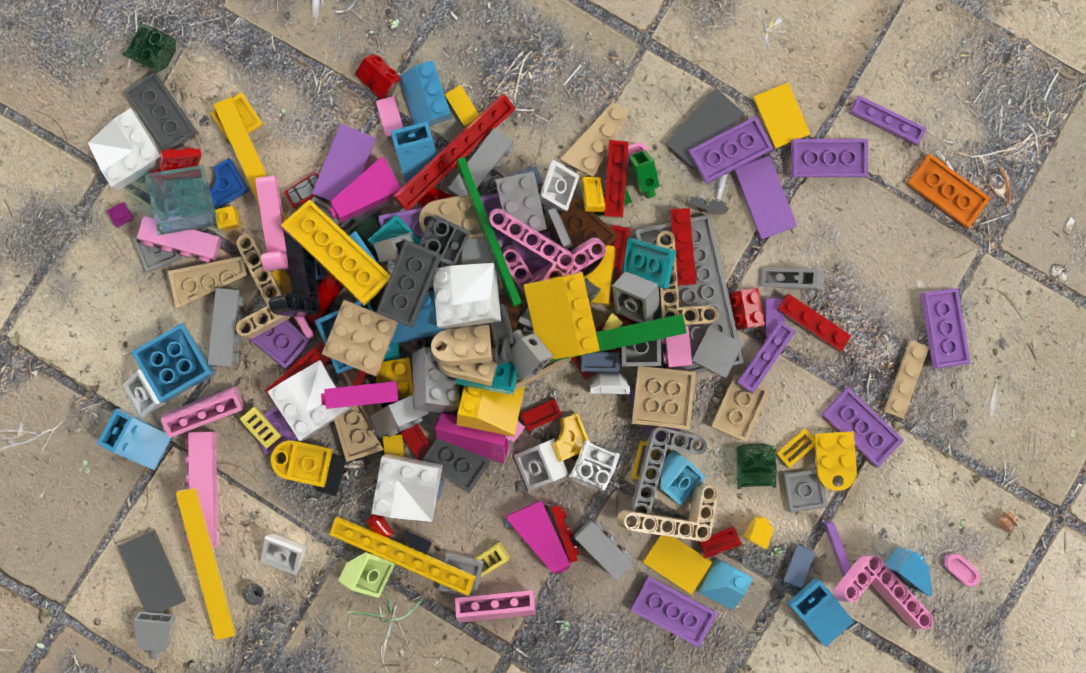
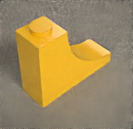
M606 246V253L601 263L593 272L584 277V279L587 278L596 287L601 289L590 304L610 306L616 250L614 246Z

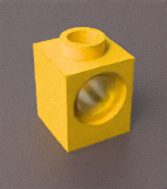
M234 206L214 210L218 229L222 232L242 228L238 209Z

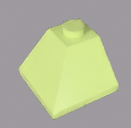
M365 552L346 563L338 581L350 590L379 598L395 564Z

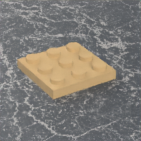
M344 300L322 354L377 376L399 322Z
M638 366L631 423L690 430L696 372Z

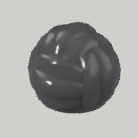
M251 584L244 589V600L248 604L257 605L263 601L264 590L260 585Z

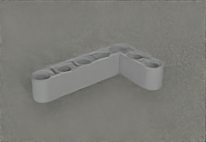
M660 426L652 428L633 496L631 511L636 512L637 507L644 506V513H651L667 447L700 455L707 450V442L701 436ZM658 431H664L665 433L664 438L661 440H656L655 438ZM681 435L683 441L681 444L676 445L674 439L676 436ZM696 440H701V447L699 449H693V443ZM655 449L659 450V457L652 459L650 456L651 452ZM653 468L655 470L654 475L646 477V471ZM644 487H649V494L646 496L641 495V490Z

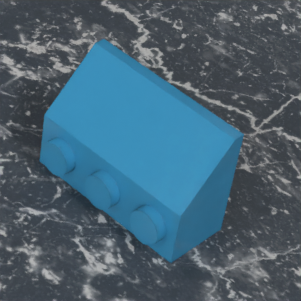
M433 60L416 65L400 75V82L414 125L428 121L429 126L452 119Z
M434 290L427 292L413 328L398 323L392 338L393 343L435 337L438 333L445 330L437 327Z
M896 547L885 564L913 590L929 597L932 596L929 565L924 562L925 558L916 551L908 550L905 547L904 549Z

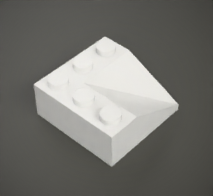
M131 108L114 118L88 142L103 175L110 186L118 191L159 166L158 161L161 150L139 115Z
M496 263L437 268L433 278L437 327L447 330L501 321Z
M321 360L268 391L299 441L307 439L352 409L351 406L326 409V405H322L321 393H324V389L338 388Z
M388 453L382 456L371 514L389 518L432 522L443 465Z

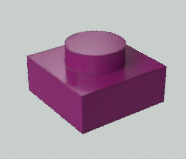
M121 202L107 210L116 228L134 220L125 202Z

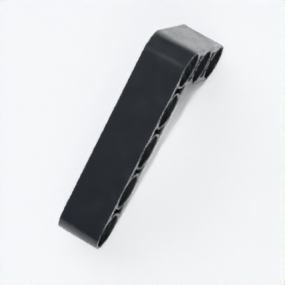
M284 230L292 293L272 297L269 300L270 310L276 315L305 317L316 314L320 311V300L314 258Z

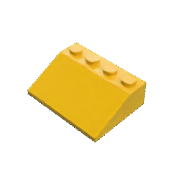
M582 272L523 284L534 334L539 337L554 356L551 360L600 351Z
M464 386L457 415V425L514 437L525 386L514 391V395Z

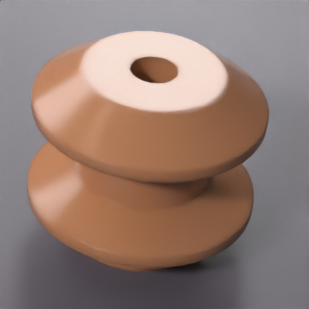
M1003 512L1004 517L1002 519L996 518L997 524L1003 531L1011 533L1010 527H1017L1018 524L1016 522L1018 519L1011 512L1008 514Z

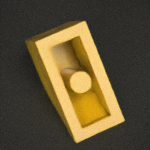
M754 516L743 537L767 549L774 527L769 525L771 521L765 517L760 516L757 518Z

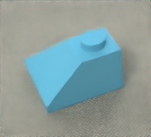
M673 449L663 463L661 489L682 506L694 492V488L704 480L705 476L691 462Z
M715 558L698 593L733 610L744 597L753 577Z

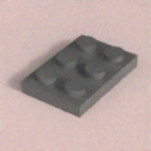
M438 438L422 459V461L443 465L441 475L469 494L491 462L484 456Z

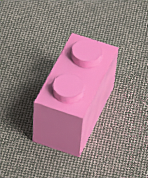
M686 326L687 334L661 339V344H665V352L662 353L663 363L667 364V368L692 365L688 326Z

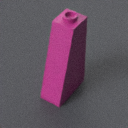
M385 157L379 158L331 201L329 212L333 219H337L339 224L395 198L394 195L401 187Z
M397 381L324 389V393H321L322 405H326V409L399 401Z
M443 412L440 418L436 419L434 430H436L438 439L504 464L509 450V436L458 426L457 416Z
M542 500L506 515L508 522L552 573L557 571L560 574L568 570L567 566L570 565V562Z

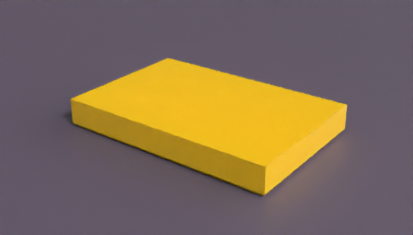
M789 82L753 97L774 150L790 144L792 139H802L810 135Z
M659 535L643 563L692 595L712 564V561L705 559L703 555L675 537Z

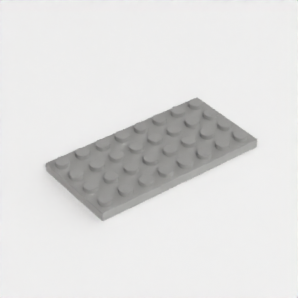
M710 214L691 218L696 285L678 286L679 307L713 306L718 311V318L715 322L708 325L688 326L692 358L708 326L739 341ZM671 223L635 230L636 238L656 245V238L661 232L669 231L672 233ZM663 236L660 238L661 244H670L668 237ZM670 293L664 295L665 302H673L674 298ZM705 310L704 318L712 320L713 313ZM690 311L685 312V319L690 322L693 321V313ZM670 312L665 314V317L674 316ZM660 313L655 317V320L660 319ZM661 344L662 353L665 352V344ZM741 350L733 365L744 363ZM694 362L690 366L667 368L694 371L696 374L710 371Z

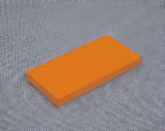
M930 153L906 183L907 186L966 229L970 228L991 199Z

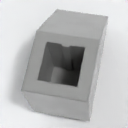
M409 232L374 243L379 261L384 262L398 259L404 241L414 242L412 233Z

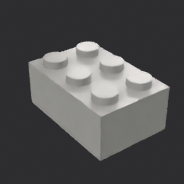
M534 171L495 179L502 210L536 231L547 229ZM518 224L510 226V232L514 234L518 233L521 229Z
M423 347L413 353L414 409L447 414L458 409L460 406L459 385L455 384L456 378L447 376L440 370L438 362L433 357L431 348Z
M589 519L574 534V537L618 580L633 565L631 561L633 557L624 547L620 549L617 546L619 542L610 533L606 535L603 532L605 528L597 520L593 522Z

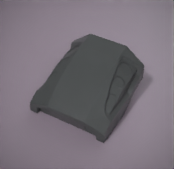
M434 214L425 229L419 245L442 254L440 261L456 266L460 253L472 232Z

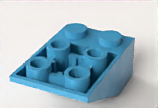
M428 121L391 131L405 183H408L437 155Z
M115 409L97 444L115 454L155 470L172 437L169 438L165 431L123 409Z
M816 577L787 602L789 607L824 647H827L854 622L833 594Z

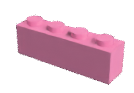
M143 216L137 239L142 242L141 245L153 248V245L161 247L160 250L172 253V250L180 252L179 255L190 258L192 255L205 263L216 261L222 241L219 236Z
M237 386L163 413L161 423L170 438L243 410L244 402Z
M533 590L455 598L456 618L459 623L536 615Z

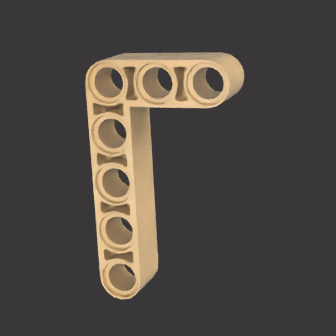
M669 231L661 232L656 238V245L675 250L674 235ZM663 236L668 237L670 244H661L660 238ZM675 254L671 273L672 283L669 284L668 289L658 287L660 319L665 318V314L668 312L673 313L674 316L683 314L684 317L685 312L690 311L693 313L694 319L690 322L684 317L685 326L708 325L715 322L718 318V311L713 306L679 307ZM666 293H670L673 296L674 300L672 303L665 302L664 295ZM705 310L713 313L712 320L704 318Z
M244 234L238 237L236 244L267 304L266 307L245 317L236 325V331L239 335L246 339H252L283 323L291 316L276 315L271 312L269 307L270 292L276 290V296L283 295L284 293L273 272L264 271L261 259L263 252L257 241L250 235ZM247 241H251L250 247L244 249V244ZM259 257V263L253 265V260ZM268 274L267 280L261 282L262 275ZM268 316V321L265 324H261V318ZM250 325V331L244 334L245 326Z
M698 484L694 488L689 520L623 510L617 516V523L620 527L631 531L706 541L710 538L718 492L712 485ZM707 489V495L704 497V491ZM704 508V514L701 516V510ZM630 516V517H631V521H630V523L627 525L626 520H627V518ZM646 519L649 520L647 527L644 526ZM666 522V528L663 530L662 525ZM683 525L684 529L680 533V527ZM699 528H701V532L698 535L697 531Z

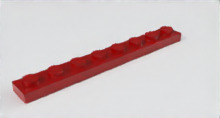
M501 94L394 195L404 210H410L456 166L457 159L465 158L494 128L500 125L516 109L505 94Z

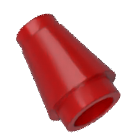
M373 514L366 520L367 527L375 533L387 538L394 534L384 516Z

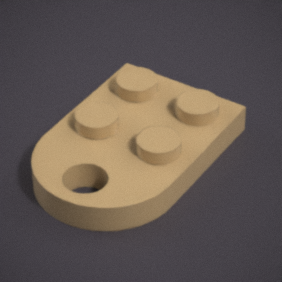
M468 194L432 201L425 205L420 213L419 222L423 232H425L427 227L424 225L425 217H433L434 214L466 228L472 233L481 232Z
M489 325L441 331L434 337L431 343L433 357L437 362L446 366L492 361ZM439 346H446V349L443 351L436 350Z
M442 346L439 351L445 350L446 346ZM491 348L492 361L455 366H446L438 362V366L447 376L491 386L497 367L494 357L495 348Z

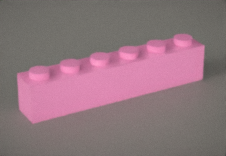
M188 432L186 447L189 448V456H186V466L189 467V475L186 476V485L189 489L197 487L213 549L218 547L216 432Z

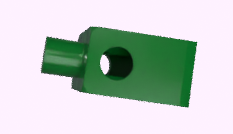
M646 150L628 155L637 187L641 192H644L645 198L655 197V188L660 187L654 159Z

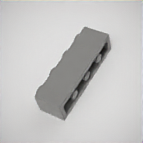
M496 128L491 131L467 163L477 190L489 183L491 173L493 171L496 173L502 165L501 160L504 156L508 157L514 149L512 148L513 141ZM458 174L449 186V192L455 196L467 195L461 176Z
M216 288L208 365L235 368V365L239 362L237 346L241 343V335L237 333L236 325L243 319L241 307L245 304V295L240 290Z

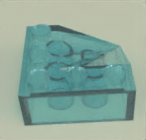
M204 165L144 174L158 235L217 225L216 212Z

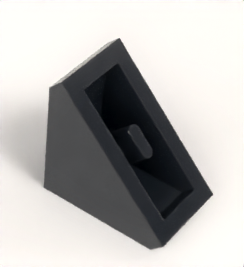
M410 529L404 531L408 546L427 555L434 540Z

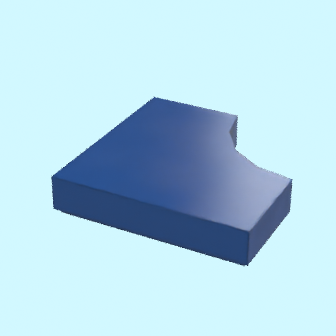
M230 158L213 167L215 182L212 189L206 194L216 210L221 209L250 191Z

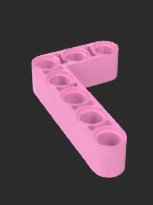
M273 175L256 178V188L267 253L261 255L264 271L289 269L284 229L281 226L284 223L277 177Z
M492 210L489 220L493 227L551 262L541 280L550 279L549 276L554 271L559 272L560 276L567 275L570 272L575 259L569 250L504 210ZM500 213L504 216L501 223L493 221L495 214ZM512 224L520 225L521 229L518 233L510 232ZM530 234L537 236V241L533 244L526 241ZM548 244L554 246V250L550 254L543 252V248ZM563 255L570 256V261L567 264L560 262V258Z
M591 238L571 250L570 252L574 259L578 254H583L584 259L580 262L575 261L568 274L576 273L603 257L606 253L604 243L599 238ZM600 244L601 248L599 251L593 252L592 246ZM507 245L502 249V254L510 274L526 297L523 284L540 281L551 263L532 274L514 246ZM508 252L515 253V257L511 260L506 259L505 255ZM563 255L560 258L562 264H567L570 261L569 255ZM518 268L525 269L524 274L521 276L516 275L515 271ZM557 271L550 274L551 278L559 277L560 273Z
M861 556L834 589V596L838 601L855 602L867 587L872 584L911 628L929 629L933 625L932 615L878 556Z

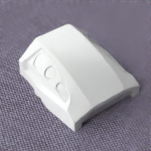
M597 372L589 378L590 394H630L627 378L619 372Z
M585 440L569 478L589 488L605 491L615 471L620 454L608 451Z

